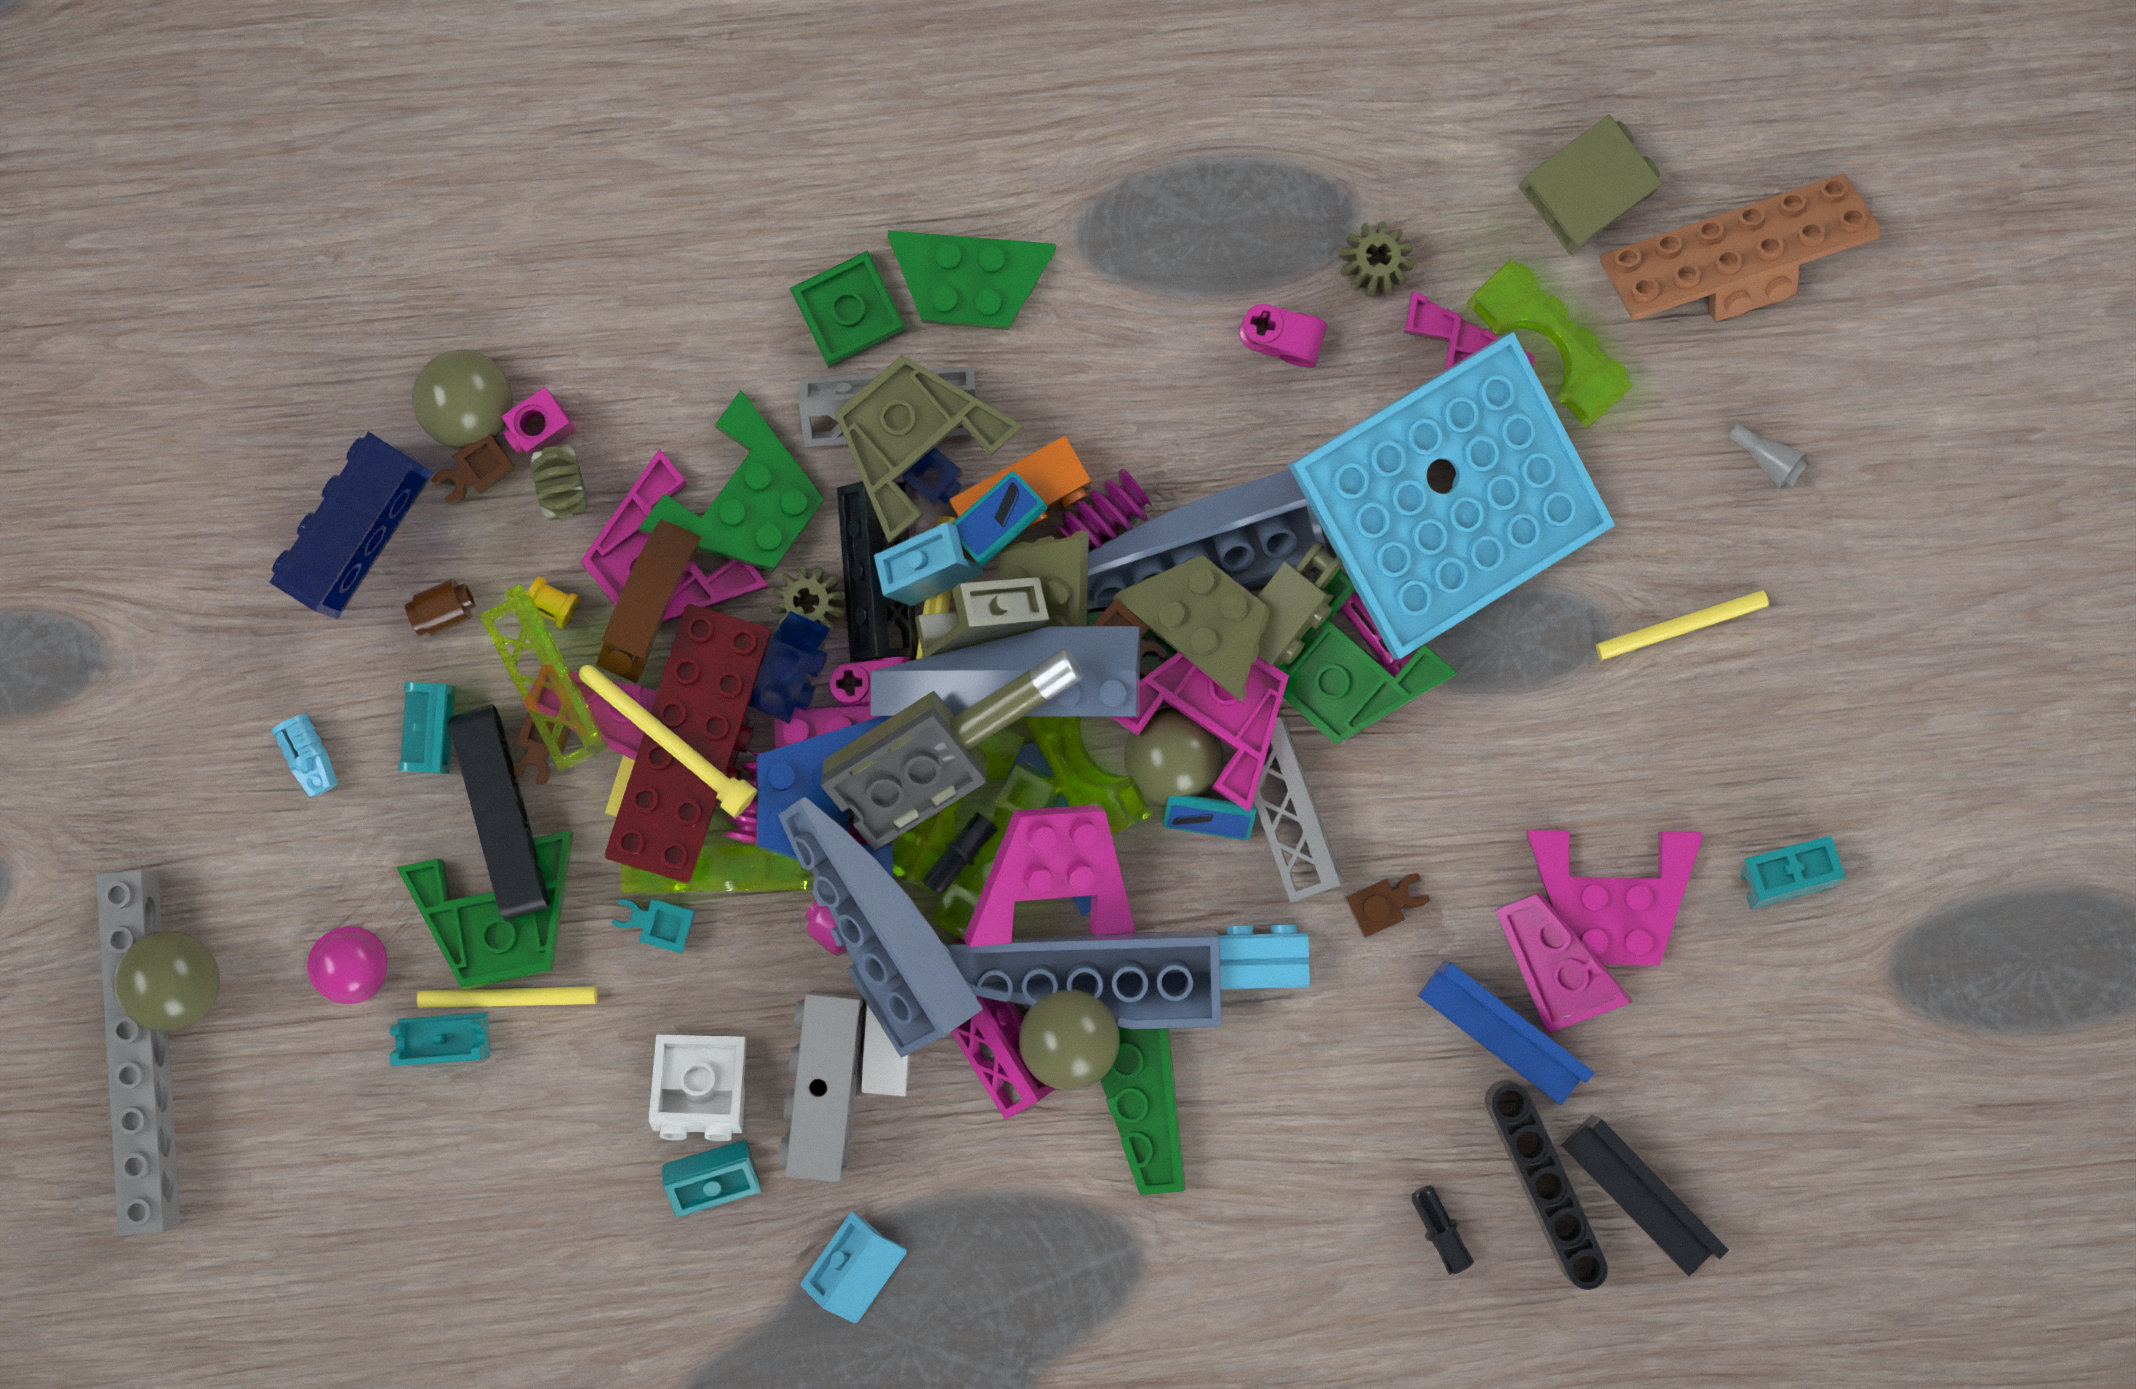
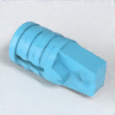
M304 713L278 724L271 729V733L276 738L277 744L281 748L282 754L296 779L308 796L314 797L331 790L338 785L328 752L323 747L322 741L317 735L308 713Z

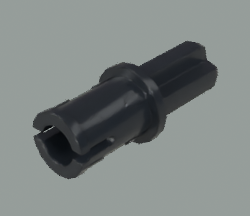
M975 812L953 841L947 840L945 845L948 849L925 875L924 884L938 895L943 894L967 864L973 867L975 864L973 859L993 835L997 833L998 828L982 814Z
M1428 1185L1413 1192L1412 1202L1428 1231L1425 1234V1238L1434 1244L1448 1274H1457L1469 1268L1474 1263V1260L1456 1229L1459 1224L1456 1219L1450 1220L1434 1188Z

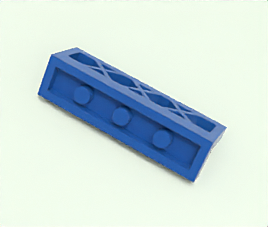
M1443 961L1417 995L1559 1105L1564 1103L1579 1081L1587 1083L1595 1073L1451 962Z

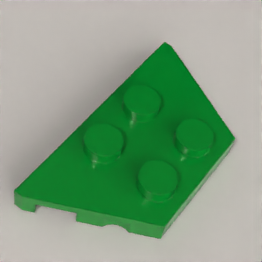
M888 230L890 245L911 293L922 323L1009 330L1020 313L1019 310L1025 300L1031 295L1038 279L1056 253V244Z

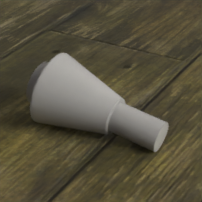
M1740 423L1735 426L1728 436L1751 453V457L1779 489L1785 482L1792 487L1808 466L1802 461L1806 454L1805 452L1764 437L1760 438Z

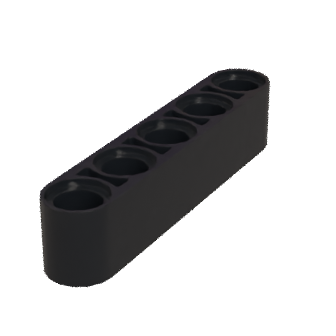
M489 704L449 717V726L494 895L503 919L508 922L549 909L551 903L519 782L517 777L513 775L514 764L504 727L495 705Z
M1503 1080L1494 1083L1486 1092L1485 1104L1487 1111L1561 1272L1580 1289L1592 1290L1598 1288L1607 1278L1608 1266L1606 1259L1530 1095L1526 1089L1511 1081ZM1505 1091H1515L1519 1100L1517 1108L1512 1113L1502 1114L1498 1108L1500 1095ZM1524 1132H1534L1537 1137L1535 1150L1530 1154H1520L1517 1150L1519 1136ZM1553 1173L1556 1179L1554 1190L1548 1195H1539L1535 1187L1537 1179L1542 1174ZM1571 1214L1575 1221L1574 1229L1566 1236H1557L1555 1222L1560 1216ZM1586 1255L1591 1256L1594 1262L1591 1273L1585 1277H1576L1574 1264L1577 1259Z

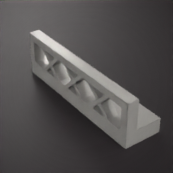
M974 366L929 370L976 398ZM880 373L800 379L799 409L804 447L847 444L839 423L831 431L813 432L811 416L828 415L838 422L835 412ZM961 424L948 436L970 434Z
M1283 716L1276 719L1270 740L1273 750L1266 765L1263 764V771L1253 800L1291 903L1340 886L1344 881L1286 719ZM1275 757L1281 772L1271 768ZM1268 773L1284 780L1288 792L1281 807L1265 800L1261 787ZM1290 799L1296 814L1286 810ZM1268 808L1278 812L1274 822H1272ZM1283 815L1299 822L1303 835L1296 849L1280 842L1276 829ZM1305 841L1307 842L1311 856L1301 852ZM1283 850L1293 854L1289 864H1287ZM1298 857L1315 865L1320 883L1300 890L1296 889L1291 871Z

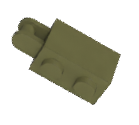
M1320 541L1308 551L1298 566L1284 562L1257 597L1267 605L1270 611L1265 632L1259 638L1260 649L1258 655L1271 666H1280L1283 661L1290 664L1305 645L1301 641L1304 634L1311 626L1317 629L1332 610L1328 604L1334 596L1325 587L1341 568L1342 560L1338 556L1334 559L1323 550L1325 545ZM1312 565L1323 572L1316 582L1306 574Z

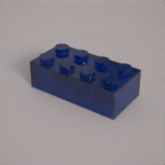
M369 431L364 438L359 437L351 445L346 455L348 463L339 476H332L326 483L321 494L324 498L315 513H308L301 521L297 529L298 539L290 551L285 550L278 556L272 567V572L275 574L269 581V583L311 610L335 619L340 617L433 475L432 471Z

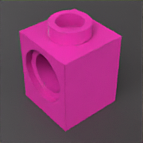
M543 387L501 416L508 426L503 435L517 454L524 450L531 457L533 452L544 450L545 447L554 446L577 430L555 396L546 387ZM534 416H544L546 420L544 430L536 436L527 435L526 425L528 421Z

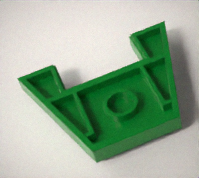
M740 390L717 421L715 428L750 451L702 518L664 493L639 527V533L650 536L659 520L663 519L701 536L697 550L774 572L822 506L824 498L749 399Z
M1319 569L1314 579L1315 582L1323 573ZM1341 569L1338 570L1325 587L1334 596L1328 604L1332 608L1330 614L1317 629L1311 626L1304 634L1301 641L1305 645L1297 657L1290 664L1283 661L1278 666L1279 670L1289 676L1283 698L1336 745L1459 674L1429 646L1423 644L1402 670L1394 676L1338 627L1331 619L1356 591L1350 578Z
M566 831L534 838L551 907L508 922L503 919L499 911L494 891L450 900L445 864L442 859H433L396 867L462 989L467 990L553 971L573 832Z

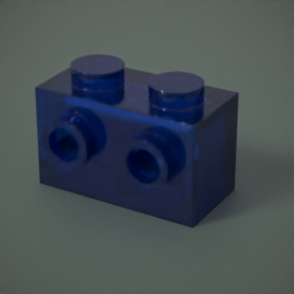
M790 611L771 639L749 706L788 724L798 709L806 711L816 691V687L811 685L813 678L819 677L828 657V653L823 650L831 629Z

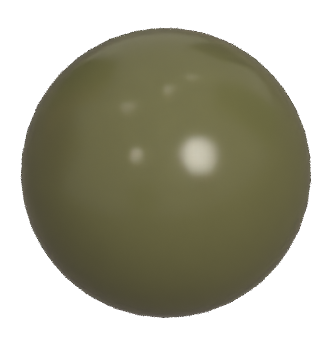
M453 350L436 356L422 368L414 383L412 404L417 421L431 438L443 445L462 449L470 443L487 437L489 434L493 437L499 435L506 426L501 416L512 409L513 396L508 378L493 360L474 351Z
M1175 708L1157 710L1139 736L1130 732L1124 749V766L1133 787L1149 801L1163 806L1167 805L1168 796L1185 797L1189 795L1204 797L1218 779L1223 764V751L1220 739Z
M177 931L155 932L137 940L122 955L114 977L115 995L123 1012L141 1027L157 1032L179 1031L197 1023L212 1008L220 986L219 968L211 951L195 937Z
M1067 989L1057 990L1053 994L1051 992L1046 994L1032 1008L1030 1007L1020 1026L1019 1048L1026 1067L1040 1082L1058 1090H1080L1097 1083L1109 1072L1118 1055L1120 1035L1114 1015L1103 1001L1082 990L1072 989V991H1068Z

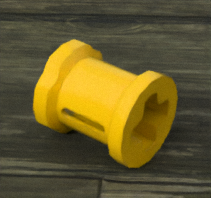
M538 576L524 599L522 611L527 614L535 612L555 622L557 628L564 630L578 607L580 596L574 593L568 595L548 585L545 578Z

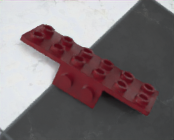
M687 604L650 714L729 779L735 777L739 780L740 770L735 769L739 753H747L754 728L748 726L750 720L746 715V710L771 636V630L769 627L693 604ZM645 732L604 856L610 861L688 884L692 881L717 802H722L716 798L718 793Z

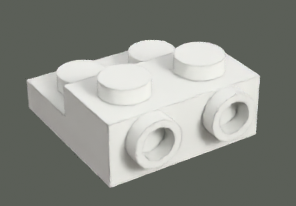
M656 1035L649 1123L652 1130L660 1131L659 1136L667 1140H684L687 1138V1132H705L704 1137L707 1140L729 1141L731 1140L732 1133H742L745 1103L746 1038L736 1036Z

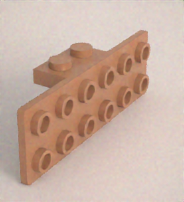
M1839 174L1603 253L1600 256V264L1633 320L1709 295L1708 311L1714 321L1717 322L1732 316H1740L1747 311L1774 302H1781L1797 295L1800 264L1881 237V227L1847 175Z

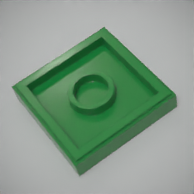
M868 250L789 288L828 369L907 331Z

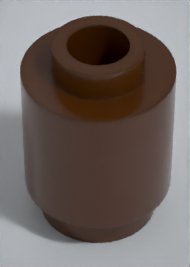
M454 579L414 595L413 601L405 604L408 619L419 636L426 633L433 636L471 619L470 609L476 607L468 586L465 583L458 585Z

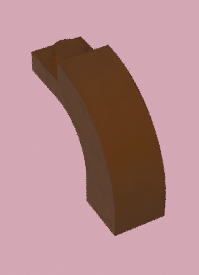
M663 519L659 520L644 545L617 601L602 639L604 643L596 666L634 683L638 682L644 671L665 614L678 588L690 570L701 536Z

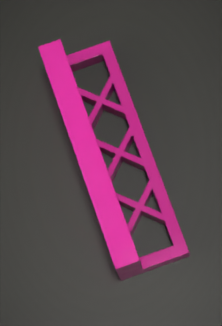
M964 936L953 943H964ZM976 996L983 1010L971 1017L970 1025L964 1022L951 1031V1034L1006 1120L1040 1101L1055 1090V1088L1049 1087L1035 1078L1022 1059L1019 1048V1032L1023 1017L1014 1002H1004ZM981 1042L989 1045L995 1055L994 1063L986 1060L980 1051ZM1004 1080L1014 1085L1022 1098L1021 1100L1013 1104L1004 1089Z

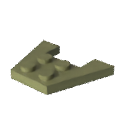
M904 355L897 358L835 412L889 545L923 516L895 481L962 424L991 457L1024 429V426Z

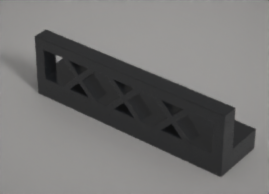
M863 481L838 487L837 497L850 662H865L889 657H916L918 640L915 605L910 606L899 601L893 605L882 593L874 555L883 551L882 541L886 536ZM895 482L906 494L905 482ZM909 528L893 541L895 545L909 539ZM893 623L902 631L903 648H890L889 628Z
M1591 1115L1560 1145L1687 1276L1690 1277L1711 1255L1720 1260L1729 1251L1601 1118Z

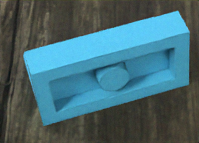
M949 522L943 523L874 555L883 596L910 606L948 591L959 583H966L983 575L982 567L979 564L964 558L957 526Z
M851 1211L800 1283V1286L823 1309L852 1323H857L907 1251L900 1244L882 1236L863 1217Z

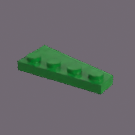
M1118 1026L1120 1035L1118 1055L1112 1068L1100 1081L1107 1098L1106 1102L1109 1111L1117 1125L1121 1137L1120 1141L1140 1195L1184 1192L1186 1190L1169 1028L1128 1029Z

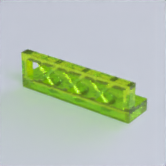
M518 584L504 592L508 599L507 601L480 614L479 617L558 770L563 772L608 748L609 745L530 593L521 584ZM514 611L522 626L518 639L514 640L501 636L494 621ZM527 637L531 644L525 643ZM506 644L515 646L512 656ZM523 649L535 652L542 664L537 679L522 675L517 667ZM546 675L551 683L545 681ZM525 682L535 684L532 695ZM543 687L556 691L562 703L558 717L540 712L537 703ZM566 715H568L571 722L565 720ZM545 721L555 723L552 733ZM563 726L575 729L584 746L566 757H563L557 745Z

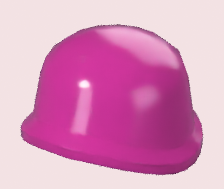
M342 927L323 935L314 944L309 953L307 971L311 983L324 997L337 1003L355 1004L371 998L381 988L387 972V955L381 941L370 931L359 927Z

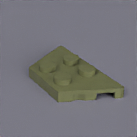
M1076 531L1071 537L1057 540L1054 539V536L1039 538L1034 543L1022 541L1007 544L999 553V580L1040 577L1049 620L1037 629L1049 626H1086L1088 531Z
M1205 556L1195 557L1123 589L1114 596L1115 599L1147 625L1150 630L1241 703L1245 699L1247 694L1245 685L1251 665L1256 663L1260 649L1259 638L1265 632L1270 611L1267 605Z

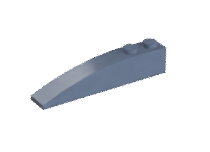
M1290 469L1214 493L1141 524L1114 540L1103 544L1102 547L1089 552L1087 609L1108 607L1115 600L1114 596L1119 591L1200 555L1205 556L1247 590L1266 584L1284 562L1298 566L1308 551L1318 541L1325 545L1323 550L1327 552L1321 525ZM1312 565V566L1309 568V570H1310V569H1313V568H1316V567H1315L1314 565Z
M1049 626L871 671V716H894L932 691L938 694L955 716L1059 651L1067 650L1079 664L1083 674L1082 679L1024 716L1139 717L1140 627Z
M806 797L798 800L778 814L801 867L807 870L811 869L814 875V889L812 892L818 905L827 906L833 917L836 927L831 929L830 932L836 945L843 946L845 944L853 962V965L847 969L854 984L901 1058L947 1035L983 1010L976 998L973 987L965 981L953 962L949 949L940 941L935 931L908 895L879 862L843 827Z
M1216 930L1012 939V943L975 947H969L965 942L948 944L953 962L965 981L973 987L976 996L1004 1002H1015L1029 1005L1032 1008L1041 997L1050 992L1053 994L1057 990L1067 989L1072 991V989L1088 992L1096 999L1099 998L1111 1010L1119 1027L1128 1029L1221 1027L1219 936Z

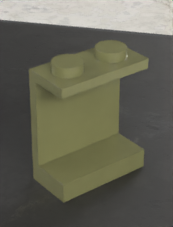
M1610 114L1528 173L1518 186L1570 255L1584 246L1593 235L1644 198L1648 199L1663 184L1659 180L1660 172L1655 163L1649 157H1642L1632 144L1634 139L1629 129L1622 122H1615Z
M1040 577L959 583L952 589L957 612L925 614L915 617L923 658L1033 631L1049 620Z

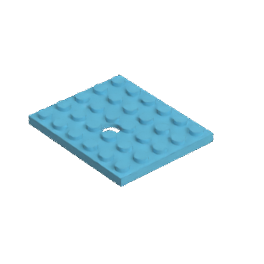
M1514 332L1503 335L1288 464L1335 553L1342 560L1341 564L1393 659L1403 658L1615 526ZM1437 459L1449 461L1456 471V476L1452 483L1453 488L1444 494L1433 491L1428 485L1426 478L1428 467Z

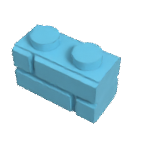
M1297 924L1271 925V933L1253 934V925L1226 926V934L1218 935L1220 989L1299 988L1310 986L1308 933H1298Z

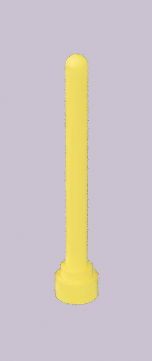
M592 665L581 667L579 671L580 679L718 793L716 798L722 802L720 807L733 818H737L750 805L758 793V790L744 779L740 781L735 777L729 779Z

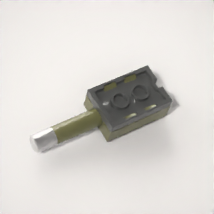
M1061 650L955 716L938 694L932 691L823 760L820 786L842 812L849 807L852 809L855 815L854 827L873 850L876 851L985 784L987 779V756L978 744L1079 682L1083 676L1081 668L1069 651Z

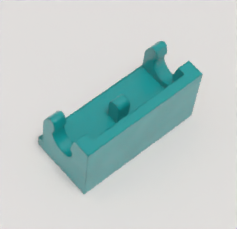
M405 682L404 692L406 694L401 759L398 762V771L449 774L452 746L449 717L454 716L456 687L438 683Z
M1831 835L1745 858V865L1740 870L1741 879H1747L1750 893L1747 895V901L1750 910L1835 888L1846 878Z
M488 1012L398 1019V1024H394L390 1028V1035L395 1036L396 1048L390 1053V1067L472 1061L491 1057Z

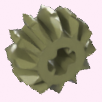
M1385 221L1379 223L1376 233L1373 232L1368 223L1362 224L1360 228L1361 236L1350 232L1346 238L1350 247L1342 248L1339 253V258L1349 262L1342 266L1340 270L1341 275H1356L1350 285V288L1353 290L1358 289L1362 282L1367 284V297H1373L1377 285H1379L1385 296L1391 295L1393 291L1392 283L1402 287L1407 281L1402 271H1411L1414 266V261L1403 257L1412 251V244L1403 243L1398 245L1397 242L1400 240L1403 231L1396 229L1391 236L1387 235V223ZM1379 252L1385 258L1382 263L1379 262L1374 267L1368 261L1371 256L1374 257Z
M554 445L545 447L544 450L533 452L531 469L542 514L550 521L559 519L563 521L585 514L588 507L587 497L576 452L569 445L559 447Z
M802 565L797 568L798 581L795 582L788 573H784L781 576L789 588L787 591L779 587L772 589V594L777 598L784 599V602L776 603L770 608L773 614L787 613L778 622V626L782 630L789 628L795 622L792 636L795 639H800L803 636L805 627H808L809 636L814 641L819 639L817 626L820 624L829 633L835 631V627L827 618L829 615L839 619L844 618V611L832 607V604L845 601L846 596L844 592L829 593L839 583L835 576L828 578L821 584L824 577V569L816 567L811 579H809L807 569ZM807 592H810L814 599H819V605H813L815 611L807 614L802 607H797L798 600L804 601L801 596Z

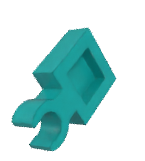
M654 898L651 899L648 910H644L633 900H618V904L627 905L631 908L632 917L628 922L613 919V925L622 929L642 928L639 942L680 954L684 953L696 910Z

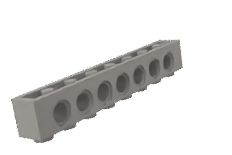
M158 871L96 874L118 1236L165 1232L181 1225L169 1033L152 1031L132 1021L121 1009L114 989L115 971L118 962L126 950L142 937L162 931Z

